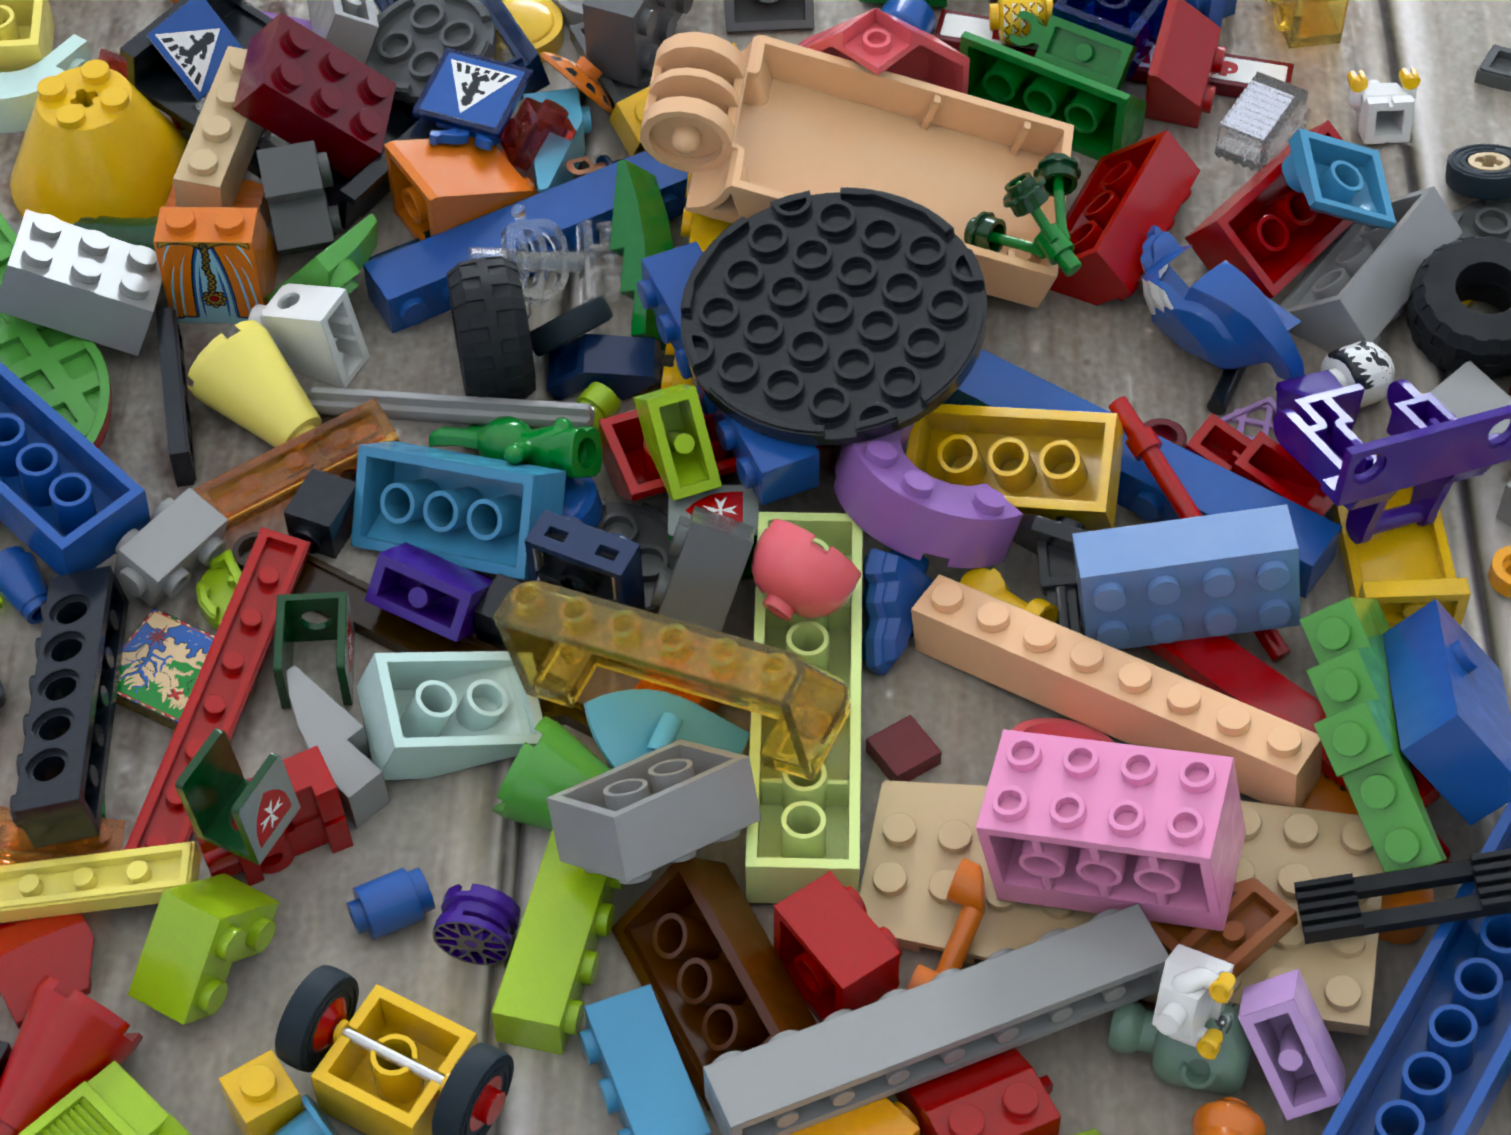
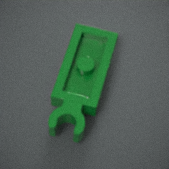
M1019 11L1017 17L1028 21L1031 25V31L1026 37L1010 34L1009 40L1012 43L1025 48L1039 45L1034 58L1121 91L1138 47L1054 15H1050L1045 27L1041 18L1027 11Z

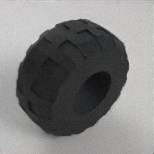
M1493 236L1459 238L1435 249L1418 267L1409 291L1406 314L1407 326L1410 329L1412 340L1416 347L1437 367L1453 374L1463 364L1471 361L1491 380L1511 376V242ZM1468 300L1486 302L1497 307L1501 313L1481 314L1469 309L1462 302Z
M502 256L459 262L447 272V285L466 396H477L480 398L526 399L536 390V376L529 323L518 267L515 262L507 260Z

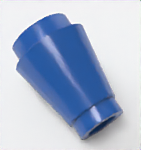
M20 546L8 547L0 551V594L25 617L28 623L37 624L43 621L41 604L47 600L48 588L35 556L30 552H25Z

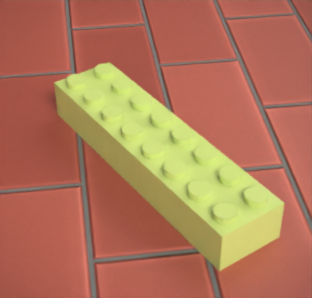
M758 512L757 542L764 530L769 527L774 519L793 523L816 535L812 542L824 550L828 551L830 546H833L840 551L861 572V578L857 582L851 596L837 611L826 617L806 619L794 614L790 621L776 616L763 606L762 603L767 596L756 586L749 758L761 820L747 826L745 878L746 900L748 903H778L829 871L834 874L844 887L851 886L859 894L863 529L847 513Z

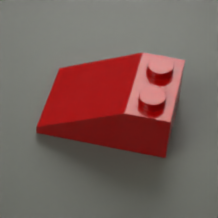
M1016 1048L895 1094L898 1101L904 1104L917 1119L920 1135H1058L1061 1116L1033 1067Z

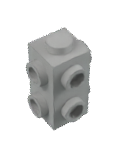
M190 487L175 500L171 497L165 499L153 512L150 522L140 531L136 528L131 529L122 537L115 548L117 559L114 573L122 589L132 597L141 598L150 607H154L166 595L170 598L175 597L189 582L192 571L201 563L204 566H209L212 558L222 553L226 546L223 538L228 519Z

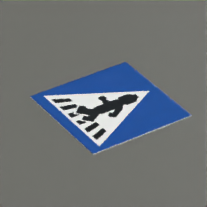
M189 0L147 34L150 41L197 100L210 91L227 47L243 49L206 0Z

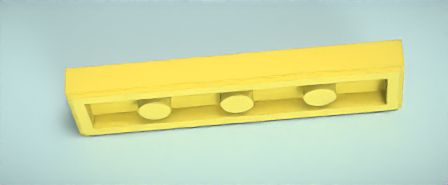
M195 841L0 865V923L159 904L163 890L198 881L201 850Z

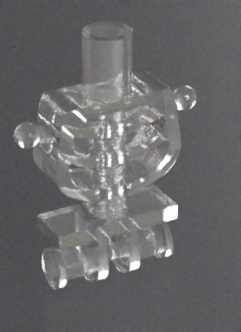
M516 204L511 209V214L516 222L508 224L501 231V247H469L467 251V261L502 256L516 263L522 284L527 318L532 313L530 304L545 305L553 301L564 290L569 272L579 271L580 303H585L596 297L595 279H602V294L600 296L602 295L606 302L625 299V295L620 293L622 266H616L615 257L619 255L609 251L612 221L596 224V230L599 231L600 244H593L592 220H582L576 226L577 251L573 253V251H569L567 240L561 228L555 222L546 218L526 221L525 207L521 204ZM544 236L550 241L554 252L550 251L549 253L547 251ZM527 240L529 241V243H530V245H531V248H532V251H530V252H529ZM594 258H605V266H594ZM535 271L532 287L526 288L529 272L533 273ZM555 271L556 278L552 289L543 291L542 288L546 283L548 272L552 273Z

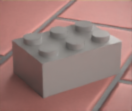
M26 209L1 284L0 312L138 356L154 313L162 283L156 252L146 246L133 245L109 237L100 231L87 230L60 221L52 215L39 214Z
M679 739L547 797L560 861L583 868L587 873H598L617 879L621 884L643 882L652 876L653 870L668 863L690 860L697 855L698 849L713 842L732 840L741 834V829L761 820L749 756Z

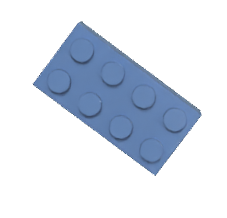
M1287 504L1072 534L1079 609L1084 635L1120 650L1157 645L1159 643H1172L1182 640L1301 625L1299 620L1301 619L1299 547Z

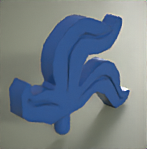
M451 117V120L437 119L436 126L448 130L431 131L429 143L437 145L440 143L466 144L468 143L469 136L475 138L474 145L490 151L493 145L500 143L502 132L498 128L495 129Z

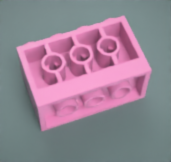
M1003 729L976 825L998 900L1097 914L1108 909L1122 910L1139 904L1148 921L1224 931L1246 834L1234 757Z

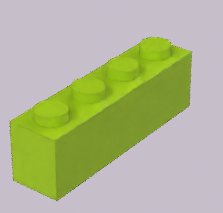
M553 828L491 1014L497 1042L563 1055L569 1034L577 1036L581 1029L585 1002L581 1001L580 998L584 986H593L597 977L600 952L595 950L599 937H608L611 932L615 905L610 902L614 889L623 890L625 884L619 883L617 879L598 873H587L583 868L561 862Z

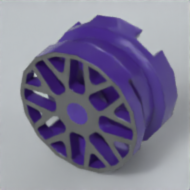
M472 883L471 889L467 891H461L462 886L460 884L450 887L445 893L441 904L442 914L436 920L432 931L434 942L450 956L466 963L496 965L504 962L510 954L513 945L512 935L518 929L521 919L520 907L505 893L489 886Z

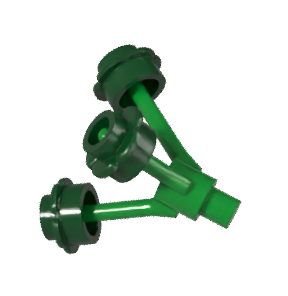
M1063 153L1047 155L1038 163V168L1033 171V177L1029 172L1023 173L1012 179L1004 187L1007 192L1003 198L1004 207H1010L1016 217L1031 213L1039 226L1040 232L1034 238V242L1006 235L1005 221L996 218L992 212L983 211L977 217L971 218L967 223L964 232L965 243L998 253L1003 246L1029 252L1041 259L1047 258L1051 265L1058 264L1067 277L1075 274L1082 267V263L1073 253L1075 246L1070 241L1067 228L1065 196L1077 188V180L1081 176L1078 162ZM1049 196L1054 197L1056 222L1054 224L1049 223L1040 208L1048 200Z

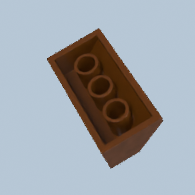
M694 857L684 862L673 863L611 928L641 986L651 984L681 1060L708 1111H711L705 1098L704 1066L712 1064L716 1058L724 1053L735 1050L744 1052L768 1043L773 1036L786 1030L800 1031L817 1024L724 862Z

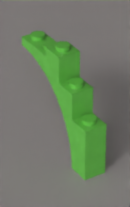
M1348 597L1299 619L1319 665L1306 671L1327 717L1314 723V727L1336 776L1343 777L1384 872L1430 866L1446 860L1419 793L1409 761L1401 752L1383 633L1388 631L1390 627L1378 600Z

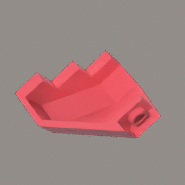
M877 8L811 36L798 44L802 47L857 62L876 75L889 71L968 94L970 58L935 36Z

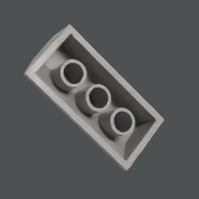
M1433 186L1391 198L1396 224L1391 229L1372 228L1358 223L1350 225L1330 245L1279 305L1302 321L1288 330V332L1329 352L1359 341L1377 344L1382 338L1380 333L1388 323L1404 312V304L1408 300L1413 279L1423 260L1428 258L1435 249L1443 244L1456 241L1463 233L1436 188Z

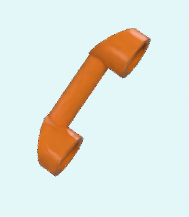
M966 858L961 860L951 882L946 900L962 906L941 959L936 970L918 964L906 990L932 981L935 976L945 970L952 968L961 970L985 914V881L980 864Z

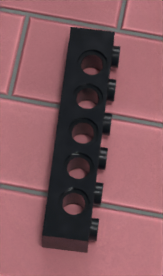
M111 566L51 577L47 600L41 604L43 626L41 637H38L35 641L36 671L35 675H31L29 679L31 703L29 713L23 717L25 741L23 753L17 756L16 761L19 776L17 792L10 799V812L16 827L24 829L34 848L99 836L129 601Z

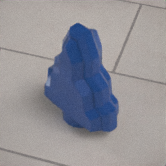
M874 548L870 549L869 555L864 558L862 575L866 583L862 605L867 621L862 636V660L866 662V667L876 675H886L905 651L909 637L914 636L911 608L933 582L926 575L929 560L924 555H922L921 560H917L893 549H890L887 553Z

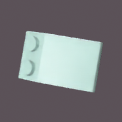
M527 651L374 653L356 686L371 759L383 771L385 780L428 779L515 757L525 742L535 747L542 736V733L534 729L543 716Z

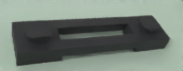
M1511 848L1472 854L1470 859L1359 877H1353V874L1350 873L1294 882L1305 944L1511 913ZM1474 882L1477 895L1363 913H1361L1358 899Z

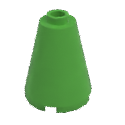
M545 716L534 728L542 733L540 740L535 747L527 742L523 744L497 794V798L502 800V802L493 807V812L505 819L552 831L553 826L547 797L611 769L558 721Z

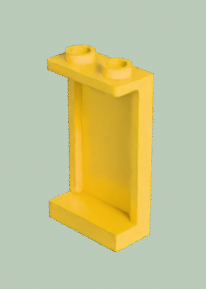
M1414 486L1398 490L1388 500L1384 510L1410 504ZM1335 503L1332 505L1334 521L1342 526L1339 545L1350 597L1377 599L1390 628L1434 599L1438 600L1460 626L1462 625L1471 592L1467 577H1456L1440 509L1434 523L1430 525L1418 526L1416 523L1374 534L1370 541L1355 544L1348 536L1346 529V519L1349 510L1343 505L1337 506Z

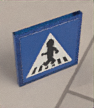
M446 47L412 110V116L500 139L533 75V70Z

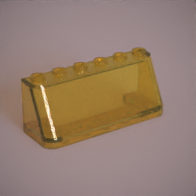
M527 581L517 585L506 595L493 616L527 695L573 708L598 666L778 719L760 752L763 765L814 781L851 710L849 693L845 682L840 677L792 652L546 582Z

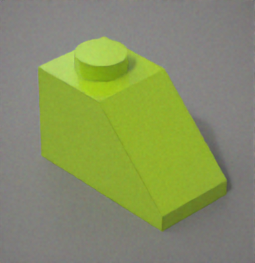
M681 383L633 397L646 447L670 499L675 501L722 487L696 386Z

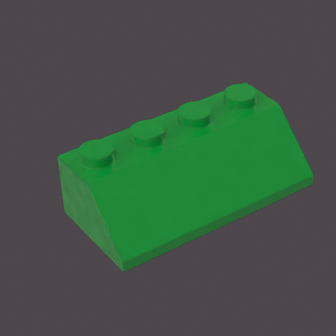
M964 31L961 35L960 53L970 58L968 95L1074 125L1072 150L1095 160H1099L1100 157L1132 145L1142 137L1147 101L970 32Z

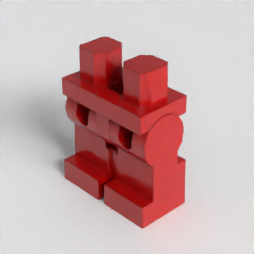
M318 745L283 760L301 808L260 865L198 838L195 833L211 877L223 873L234 876L243 872L248 885L252 886L265 880L263 873L273 874L280 872L291 864L295 856L329 844L334 854L354 846L337 786ZM233 819L232 827L235 830L239 831L235 823V820Z

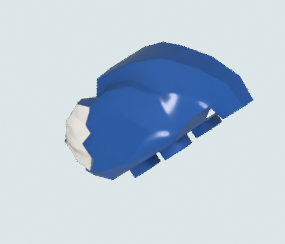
M1158 226L1150 227L1147 239L1142 245L1143 253L1140 257L1144 272L1142 277L1143 295L1150 310L1152 322L1167 337L1186 352L1222 370L1268 363L1273 368L1277 377L1284 380L1305 375L1303 360L1288 330L1302 321L1266 297L1245 274L1226 260L1207 272L1189 287L1169 266V262L1193 245L1182 247L1167 231L1163 232Z

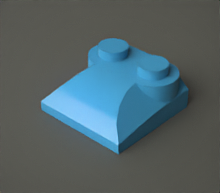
M1301 128L1289 139L1291 153L1282 162V172L1286 183L1291 189L1304 193L1310 211L1372 228L1391 229L1396 224L1378 150Z

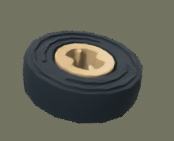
M1481 143L1455 149L1447 158L1446 184L1451 190L1470 198L1481 200L1511 198V147Z
M602 295L597 296L530 331L534 353L538 357L543 356L609 321L613 314L608 303Z

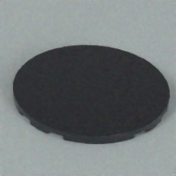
M841 187L840 192L810 195L809 190L771 201V207L748 219L741 217L726 228L707 247L691 271L684 288L680 310L681 339L686 360L694 379L712 403L727 416L757 433L782 441L817 446L859 443L894 433L919 421L938 408L961 386L971 372L985 339L988 319L985 281L972 249L967 248L963 241L954 233V228L933 211L909 199L883 191Z

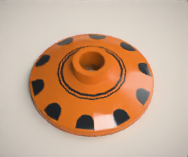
M542 52L540 56L611 115L613 108L610 100L597 81L603 73L583 56L577 62H574L557 54Z

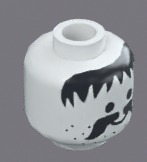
M1359 341L1328 353L1322 361L1320 371L1329 370L1343 387L1360 383L1365 388L1360 408L1384 400L1387 397L1388 387L1393 382L1395 376L1394 364L1388 353L1373 342Z

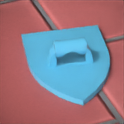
M651 689L622 690L601 695L584 703L586 718L592 736L601 754L612 769L679 739L742 754L750 737L749 732L681 696Z

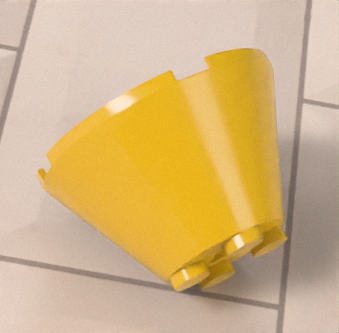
M89 60L82 67L72 68L56 76L42 79L37 86L38 96L11 174V194L15 207L22 219L26 209L39 214L52 215L60 221L72 225L82 217H158L160 207H165V204H167V197H169L172 184H174L173 177L188 144V140L182 132L123 75L110 69L108 63L103 60Z

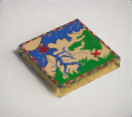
M153 608L123 644L116 703L175 731L215 635Z

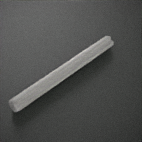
M312 387L308 392V398L319 415L360 416L362 418L486 425L499 416H512L535 429L551 426L557 418L561 417L570 420L573 428L593 427L595 417L594 407L587 403L493 397L480 398L477 396Z

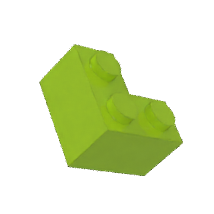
M225 873L163 890L127 995L183 1025L215 1014L222 1006L228 993V984L225 982L232 962L262 953L271 942L276 930V923L273 920L280 901Z

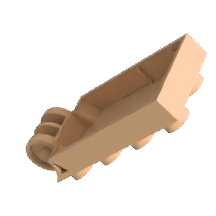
M695 31L677 33L665 39L657 49L641 124L640 141L645 151L658 162L692 174L687 188L686 211L733 224L741 217L748 219L771 207V201L809 190L810 195L840 192L841 187L872 189L891 193L916 202L948 222L954 228V233L963 241L966 247L972 249L984 277L986 295L1038 308L1058 275V264L1051 265L1047 258L1041 259L1029 252L1003 246L998 253L966 244L964 232L969 220L985 211L992 212L996 218L1005 221L1006 235L1034 242V238L1040 232L1039 226L1031 213L1016 217L1010 207H1004L1003 198L1007 194L1004 187L1012 179L1023 173L1029 172L1033 177V171L1038 168V163L1047 155L1063 153L1071 157L1074 125L889 71L876 75L857 62L761 34L753 37L752 41L743 51H739L729 41L716 35ZM1049 196L1048 200L1040 208L1049 223L1054 224L1056 223L1054 197Z

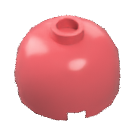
M774 519L760 536L752 555L751 570L755 585L767 596L762 603L763 606L786 621H790L794 614L806 619L826 617L840 609L855 590L856 584L861 578V572L846 556L833 546H830L829 550L826 551L812 542L816 535L793 523Z

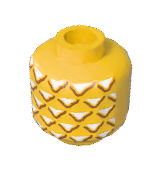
M998 0L997 3H989L990 31L998 30L999 38L1004 45L1014 46L1015 44L1009 40L1010 34L1026 37L1031 31L1030 23L1017 17L1019 11H1027L1037 15L1046 27L1050 15H1054L1053 0Z

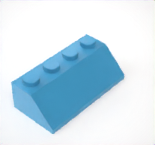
M398 441L361 444L358 448L351 546L383 552L407 542L466 569L492 574L499 573L522 580L530 579L525 539L544 510L562 516L566 471L523 463L513 465L506 460Z

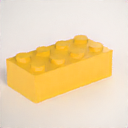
M941 404L933 412L914 423L908 438L906 456L917 468L931 477L944 482L965 486L987 483L991 488L1002 493L1006 500L1023 514H1035L1055 520L1056 516H1063L1080 522L1086 527L1085 530L1095 531L1114 528L1125 433L1117 413Z

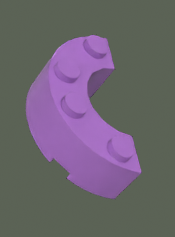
M914 423L880 438L842 445L834 467L836 471V480L833 485L835 494L845 512L870 536L889 548L917 560H921L923 553L948 558L946 566L952 568H983L1004 562L1023 513L1008 502L1002 493L991 488L987 483L974 486L950 484L933 478L917 468L904 454V449Z

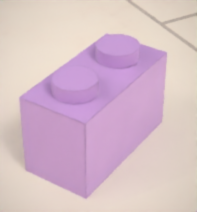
M1296 969L1244 987L1238 1019L1286 1120L1288 1121L1339 1104L1344 1096L1346 1069L1300 970Z

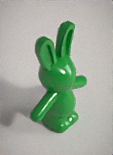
M499 416L486 425L472 424L466 428L443 426L431 432L429 436V447L463 446L477 450L483 457L506 460L513 465L523 463L566 471V477L570 479L595 477L601 472L602 442L599 431L592 426L573 428L571 421L564 417L557 418L551 426L532 429L527 423L515 417Z

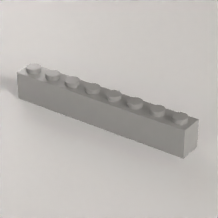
M1139 904L1122 910L1108 909L1099 913L1090 922L1069 930L1064 928L1052 930L1043 935L1037 942L1015 950L1005 948L996 951L984 962L962 970L958 968L945 970L928 983L909 990H892L884 994L877 1002L853 1011L851 1009L836 1011L819 1024L800 1031L786 1030L773 1036L768 1043L744 1052L735 1050L724 1053L716 1058L712 1064L703 1067L705 1098L722 1135H789L1107 1013L1128 1003H1133L1159 992L1165 961L1169 955Z

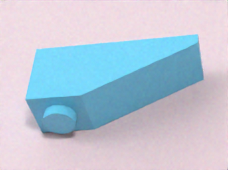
M578 88L523 94L526 131L537 193L571 181L574 174L567 169L566 162L583 157L585 154L584 134L592 133L590 107L580 105ZM580 162L574 163V167L576 169L578 168Z

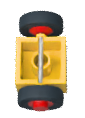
M329 965L317 967L301 982L290 998L279 1022L275 1038V1052L277 1057L285 1064L299 1071L313 1072L311 1080L318 1107L322 1112L366 1135L487 1134L502 1111L512 1082L514 1061L508 1053L491 1044L478 1043L477 1033L378 984L375 985L355 1013L359 997L358 982L350 974Z

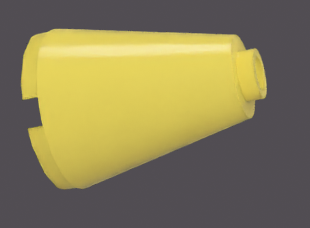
M248 320L235 324L240 332L227 339L222 333L216 336L199 353L192 364L188 377L194 383L193 386L187 385L188 391L200 402L287 455L296 452L303 454L314 447L321 436L319 430L322 420L268 330L256 320Z

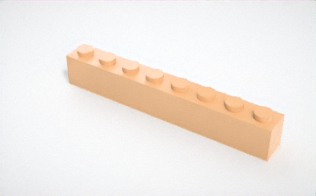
M939 574L911 608L916 651L1130 745L1234 757L1239 792L1260 802L1301 808L1321 778L1322 742L1317 733Z

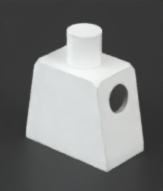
M288 283L278 290L267 305L257 304L250 312L249 320H256L268 330L291 370L338 388H347L370 357L347 290L344 288Z

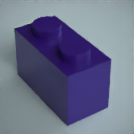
M405 542L379 553L364 601L458 642L476 632L474 610L493 580Z

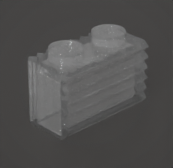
M1257 71L1255 77L1252 78L1247 88L1245 87L1244 92L1241 93L1239 99L1237 98L1236 103L1233 104L1228 114L1220 122L1215 147L1216 156L1218 158L1224 157L1226 161L1232 160L1234 164L1240 163L1243 168L1248 166L1251 171L1257 170L1259 172L1289 145V139L1293 132L1295 133L1299 128L1305 129L1311 113V109L1306 107L1308 91Z

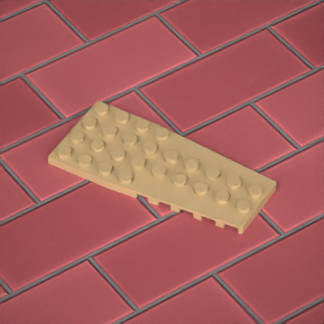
M887 780L882 782L859 895L866 906L867 915L879 928L882 926L888 928L899 942L901 949L920 952V948L925 947L944 951L962 906L946 900L956 870L963 858L982 866L986 893L985 914L968 951L965 963L975 964L976 959L986 960L991 954L1001 949L1012 948L1015 950L1037 942L1043 935L1059 928L1069 930L1090 922L1098 914L997 899L976 830L987 786ZM1241 800L1246 834L1235 883L1255 877L1297 912L1298 924L1235 978L1233 995L1228 1002L1240 1005L1244 987L1299 969L1327 1030L1368 1036L1379 933L1305 944L1294 882L1352 873L1353 877L1385 873L1360 816ZM1382 896L1358 899L1361 913L1381 910ZM1158 993L1140 1000L1156 1004Z

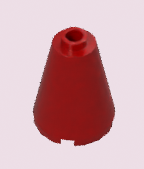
M44 976L36 987L0 1078V1135H18L82 1082L90 1081L114 1060L121 1065L137 1049L143 1036L140 1033H126L130 1027L126 1021L76 989H73L69 997L59 990L54 992L60 981L53 977Z

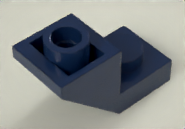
M585 333L549 353L547 392L561 401L587 388L592 382H599L609 387L621 400H625L660 382L661 343L655 338Z

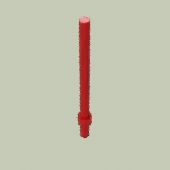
M1126 396L1114 400L1108 408L1111 413L1118 414L1123 431L1128 437L1125 444L1136 461L1142 460L1179 518L1203 516L1161 452L1160 448L1163 444L1151 426H1144ZM1277 629L1254 631L1255 636L1273 663L1284 659L1291 653V650Z

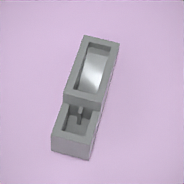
M294 665L286 671L289 697L304 748L307 750L318 745L337 786L345 816L358 828L390 802L383 771L369 760L371 754L364 726Z

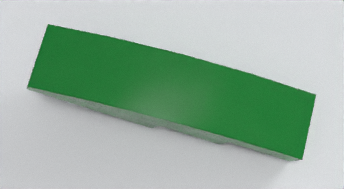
M624 159L618 161L609 251L623 257L620 293L634 300L631 336L655 338L661 343L662 351L666 350V344H664L659 335L656 315L652 308L646 310L643 307L637 291V282L642 280L641 259L674 249L669 219L656 176Z

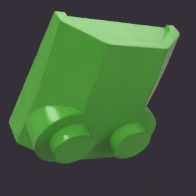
M371 213L266 296L265 298L268 302L283 285L288 283L339 287L346 289L348 294L359 286L354 277L361 272L363 264L369 260L377 247L378 220Z

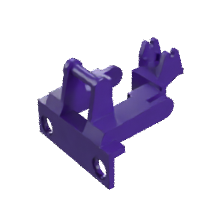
M1324 370L1277 382L1276 413L1273 417V429L1276 439L1287 452L1321 483L1320 489L1337 506L1343 505L1349 510L1346 519V529L1348 536L1355 544L1370 541L1374 534L1416 523L1418 526H1426L1434 523L1453 482L1483 475L1494 464L1511 460V405L1457 418L1431 392L1421 394L1409 381L1404 379L1393 381L1387 390L1388 404L1392 413L1386 432L1390 436L1363 443L1352 432L1365 390L1360 383L1343 387L1329 370ZM1505 419H1510L1508 428L1502 434L1489 435L1491 429L1496 424ZM1414 486L1410 504L1384 510L1388 500L1398 490Z

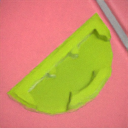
M230 549L212 558L209 562L210 568L196 585L201 615L216 630H218L242 573Z

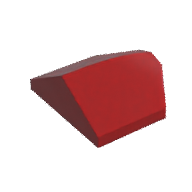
M81 913L5 922L0 925V994L18 1029L21 1028L36 987L44 976L53 977L60 981L54 992L59 990L68 997L73 989L85 995L91 993V968L95 938Z

